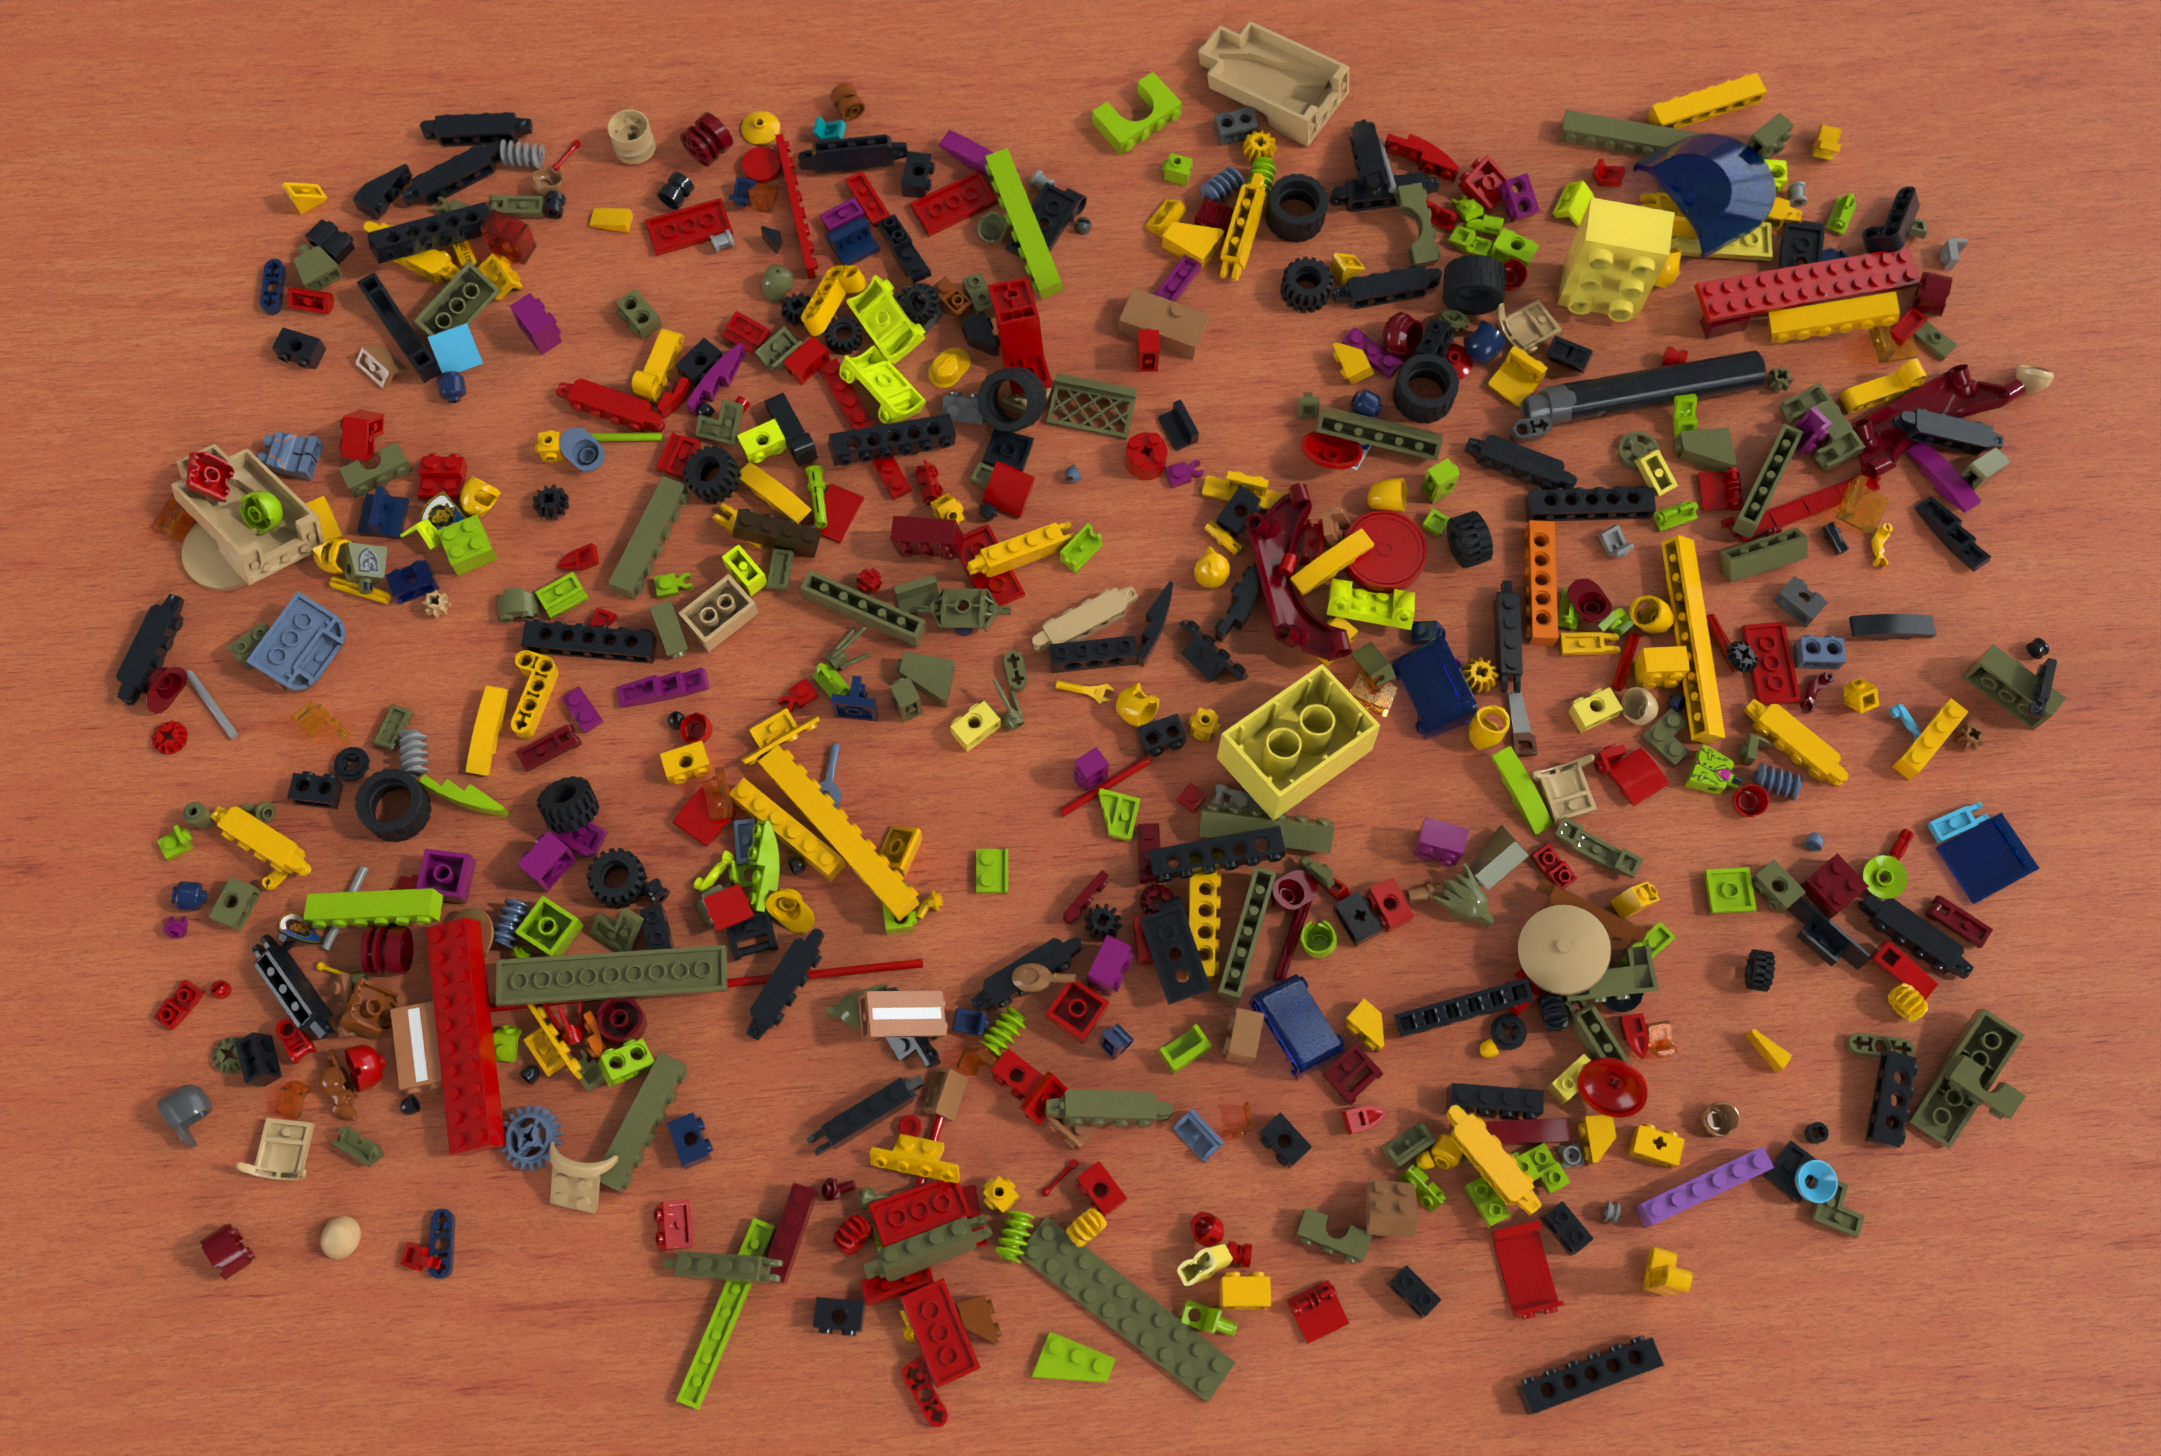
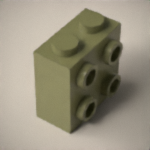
M1778 113L1752 134L1741 158L1745 161L1747 158L1771 159L1772 155H1778L1785 148L1784 143L1791 137L1792 134L1790 132L1794 125L1788 118Z

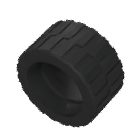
M1290 174L1277 180L1270 189L1265 214L1266 223L1272 233L1288 242H1304L1315 237L1321 231L1328 207L1326 189L1318 180L1304 174ZM1287 200H1301L1310 205L1314 212L1307 216L1296 217L1284 212L1280 204Z
M1472 254L1453 259L1444 269L1443 303L1450 310L1459 311L1464 315H1482L1498 309V305L1503 303L1505 296L1506 270L1504 265L1497 259L1483 255Z
M1425 353L1409 358L1401 366L1393 389V400L1396 408L1404 417L1417 423L1439 421L1448 414L1454 403L1459 389L1458 373L1451 363L1445 358L1439 357V355ZM1416 378L1431 379L1441 387L1444 395L1437 399L1420 398L1410 390L1408 382Z
M1010 367L995 371L986 377L978 391L977 401L980 414H982L983 419L989 426L1001 432H1013L1030 427L1041 418L1045 411L1047 394L1043 386L1044 384L1036 374L1023 367ZM1006 380L1017 382L1026 394V410L1022 417L1017 419L1007 416L1002 411L998 402L999 388Z
M384 769L373 773L372 776L365 779L364 783L360 785L355 797V810L357 811L358 818L375 836L382 838L384 841L399 842L409 840V838L415 837L424 829L430 818L431 800L426 790L412 775L410 776L407 772L398 769ZM397 789H405L411 792V805L401 818L392 822H380L376 819L377 804L385 794Z

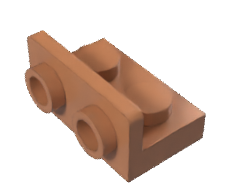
M1332 508L1327 512H1322L1324 536L1331 548L1344 540L1342 530L1349 529L1351 526V522L1344 510L1339 508Z
M1045 1116V1120L1048 1122L1046 1126L1055 1134L1059 1131L1065 1137L1063 1141L1072 1149L1076 1147L1081 1150L1098 1130L1097 1127H1093L1091 1124L1069 1126L1068 1123H1062L1061 1118Z

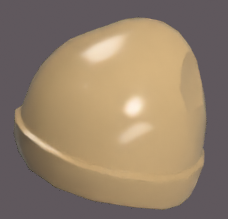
M2018 365L2016 367L2015 376L2016 379L2023 383L2025 394L2043 391L2054 379L2052 371L2030 365Z
M1640 687L1628 689L1621 702L1623 715L1635 725H1645L1651 722L1656 717L1659 709L1656 698L1648 690Z
M348 1216L336 1217L330 1220L321 1234L320 1245L323 1253L332 1259H342L349 1256L357 1248L361 1240V1228L358 1222Z

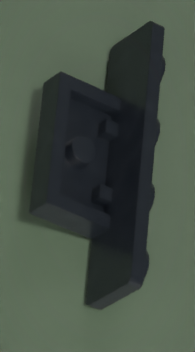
M1182 620L1180 622V625L1194 637L1181 654L1211 682H1214L1225 668H1228L1239 680H1246L1249 677L1245 673L1246 669L1241 664L1234 663L1230 659L1231 655L1223 648L1219 649L1214 644L1215 640L1208 634L1204 635L1199 630L1200 626L1193 620Z
M1801 896L1788 909L1790 913L1804 924V927L1796 937L1831 967L1841 956L1857 970L1871 959L1872 956L1804 897Z
M893 987V988H887V989H885V990H883V991H899V990H898L896 987ZM886 1037L899 1061L907 1059L914 1052L918 1051L927 1068L941 1064L938 1052L931 1046L927 1037Z

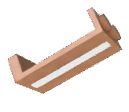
M866 991L858 996L862 1042H871L876 1038L933 1037V1041H937L947 1035L948 1023L945 1020L944 1014L946 1003L942 991Z
M433 1001L390 1009L399 1090L408 1096L419 1095L422 1093V1090L431 1089V1091L442 1090Z

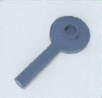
M832 743L825 781L820 782L819 785L821 786L820 792L823 795L828 793L834 800L833 806L836 808L841 801V791L833 781L840 745Z

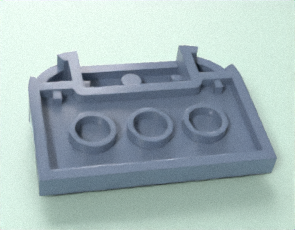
M297 591L246 660V663L290 691L305 692L318 682L343 647L346 639L344 624L337 615Z

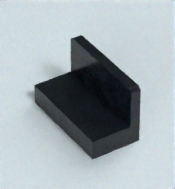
M1181 399L1173 402V409L1160 415L1158 420L1175 451L1197 443L1199 432Z

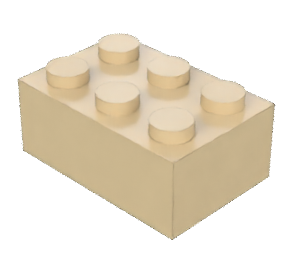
M728 574L678 614L686 628L710 652L759 612L756 603Z

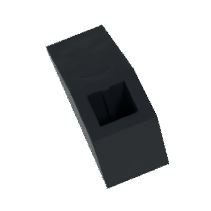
M403 164L365 183L353 197L357 209L379 220L387 212L390 204L398 198L402 189L410 183L413 175L408 165Z

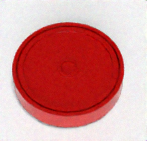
M1389 510L1372 511L1356 519L1349 527L1345 538L1362 528L1374 543V547L1357 557L1352 564L1345 567L1349 577L1360 587L1374 593L1391 594L1394 593V589L1404 590L1411 586L1420 576L1428 554L1427 542L1419 526L1407 516Z

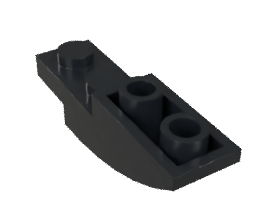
M894 214L878 221L877 225L905 276H908L913 284L930 277V269L913 246L911 237Z
M1256 561L1252 567L1248 566L1242 575L1244 577L1240 583L1236 582L1231 590L1232 603L1226 611L1228 615L1224 620L1221 618L1215 626V630H1217L1215 638L1220 642L1224 641L1233 627L1241 631L1249 618L1259 585Z

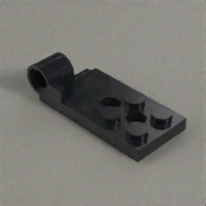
M1046 182L1031 207L1038 225L1042 221L1049 223L1046 228H1040L1050 252L1069 221L1073 222L1076 215L1083 211L1087 197L1070 188L1063 191ZM1012 236L1006 245V250L1020 257L1017 249L1021 247L1020 243H1015Z
M1802 220L1800 224L1784 223L1778 269L1797 266L1795 263L1797 259L1802 260L1804 264L1822 262L1825 231L1823 223Z
M1180 896L1159 902L1160 912L1140 918L1139 920L1168 1005L1212 990ZM1174 948L1180 949L1182 952L1181 958L1177 961L1169 958V952ZM1178 971H1188L1189 978L1186 982H1179L1177 980L1176 974Z

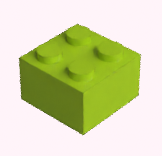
M477 514L437 530L450 564L458 576L498 560L486 530Z
M542 895L515 933L522 940L547 956H562L584 925L578 918Z

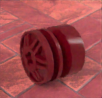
M704 112L695 121V126L690 125L687 130L680 134L681 142L689 154L705 167H709L713 164V161L719 158L718 153L724 154L734 144L733 138L725 125L709 112Z
M375 926L367 927L363 933L360 948L363 972L366 974H373L375 972L383 974L387 969L389 974L406 975L411 968L414 952L411 929L409 927H392L387 931V928L384 926L379 928Z

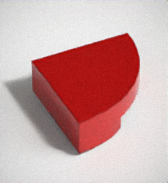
M597 607L588 626L604 625L609 627L616 621L618 616L615 613Z

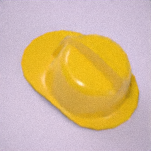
M954 347L943 351L934 359L928 370L930 382L938 388L952 387L968 371L971 364L969 354L963 349Z
M780 888L767 898V911L790 931L805 933L813 927L814 914L803 902V898L798 891L790 888Z

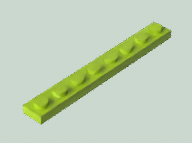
M753 1218L738 1255L764 1257L776 1226ZM726 1282L676 1401L700 1410L753 1283Z

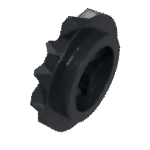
M1741 640L1739 642L1734 641L1727 647L1726 657L1730 665L1736 670L1748 673L1758 665V657L1754 655L1756 650H1751L1750 644L1745 645Z
M349 747L342 750L336 756L334 770L345 781H356V779L364 777L366 771L369 770L370 759L361 748ZM347 759H350V761L352 760L353 762H356V763H355L356 766H357V769H356V770L353 769L352 767L349 768L350 765H349V762L347 761Z
M1502 1014L1492 1022L1490 1035L1493 1042L1500 1046L1501 1049L1513 1050L1519 1048L1524 1043L1527 1030L1524 1022L1519 1017L1513 1014ZM1503 1027L1507 1029L1515 1027L1511 1033L1512 1038L1510 1036L1501 1037L1505 1031Z

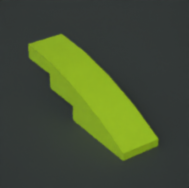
M1508 746L1492 755L1491 760L1502 775L1501 780L1512 796L1511 801L1534 836L1552 827L1554 824L1512 747Z
M425 774L419 780L424 788L463 808L501 817H508L509 815L505 807L471 784L463 790L448 779L442 786Z

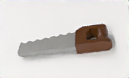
M1510 692L1508 694L1513 750L1518 758L1521 756H1537L1536 738L1533 732L1530 731L1531 726L1528 725L1530 721L1527 720V709L1524 708L1525 703L1522 702L1524 699L1521 696L1522 692ZM1518 743H1527L1531 747L1518 748Z

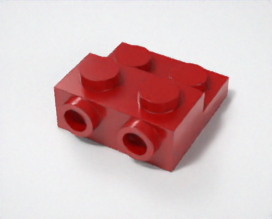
M1489 155L1483 159L1477 158L1470 165L1473 169L1470 172L1468 170L1459 177L1461 182L1457 185L1470 200L1475 198L1487 212L1501 199L1499 185L1505 180L1510 179Z
M436 453L422 456L419 468L420 483L417 493L419 500H430L443 490L452 500H459L467 472V464L464 457L456 453L450 454L449 457L440 456Z

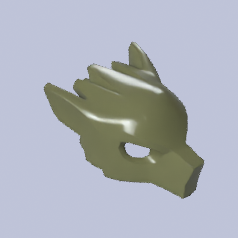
M1464 863L1462 865L1464 877L1457 875L1458 881L1445 880L1446 889H1444L1442 894L1444 899L1437 896L1433 898L1457 920L1476 922L1488 928L1495 921L1488 912V898L1478 885L1469 867Z
M884 983L863 991L848 994L842 998L838 1005L826 1007V1013L830 1018L842 1020L851 1029L861 1031L858 996L866 991H883L888 985Z

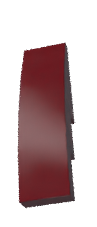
M1567 1118L1484 1122L1486 1124L1485 1129L1491 1135H1495L1502 1143V1146L1571 1142Z

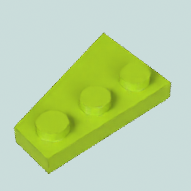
M1049 1332L1032 1378L1107 1383L1116 1359Z

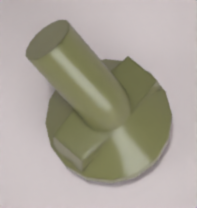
M260 802L258 806L244 803L242 809L247 813L255 814V817L263 823L270 822L276 812L275 806L270 802Z
M865 1186L863 1191L859 1192V1205H862L863 1210H868L867 1206L869 1203L890 1197L892 1194H875V1188Z

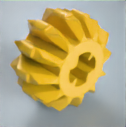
M1254 130L1252 135H1247L1243 143L1245 157H1249L1250 162L1257 157L1272 159L1277 148L1275 138H1271L1270 132L1264 134L1263 130L1260 133Z
M1479 657L1477 662L1472 658L1469 663L1464 665L1461 677L1465 678L1463 685H1470L1469 691L1475 688L1477 694H1480L1482 690L1487 693L1490 687L1493 688L1496 685L1495 680L1498 679V674L1495 671L1497 668L1496 666H1490L1491 660L1483 662V658Z
M1906 983L1893 988L1887 995L1892 1009L1909 1022L1922 1018L1928 1011V1004L1924 1000V996L1920 995L1919 991H1916L1913 986Z
M1091 1208L1073 1221L1067 1228L1066 1233L1072 1243H1075L1077 1247H1082L1104 1230L1107 1222L1103 1219L1104 1217L1095 1208Z

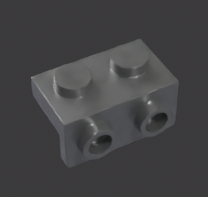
M949 391V394L944 395L942 415L950 413L952 421L983 424V416L980 414L977 401L978 394L970 393V396L967 397L961 396L962 392Z

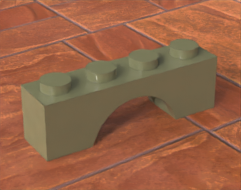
M1422 182L1399 186L1396 192H1394L1398 212L1409 215L1418 227V239L1407 250L1410 266H1433L1440 258V250L1434 240L1436 232L1430 222L1431 210L1427 208L1426 189L1423 188Z

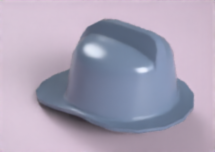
M577 427L570 428L561 436L559 444L562 453L578 469L587 472L593 471L604 462V448L586 430Z

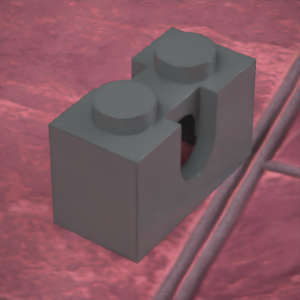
M1795 576L1773 600L1774 603L1805 627L1812 622L1828 603L1821 594L1817 592L1812 593L1808 590L1807 584Z

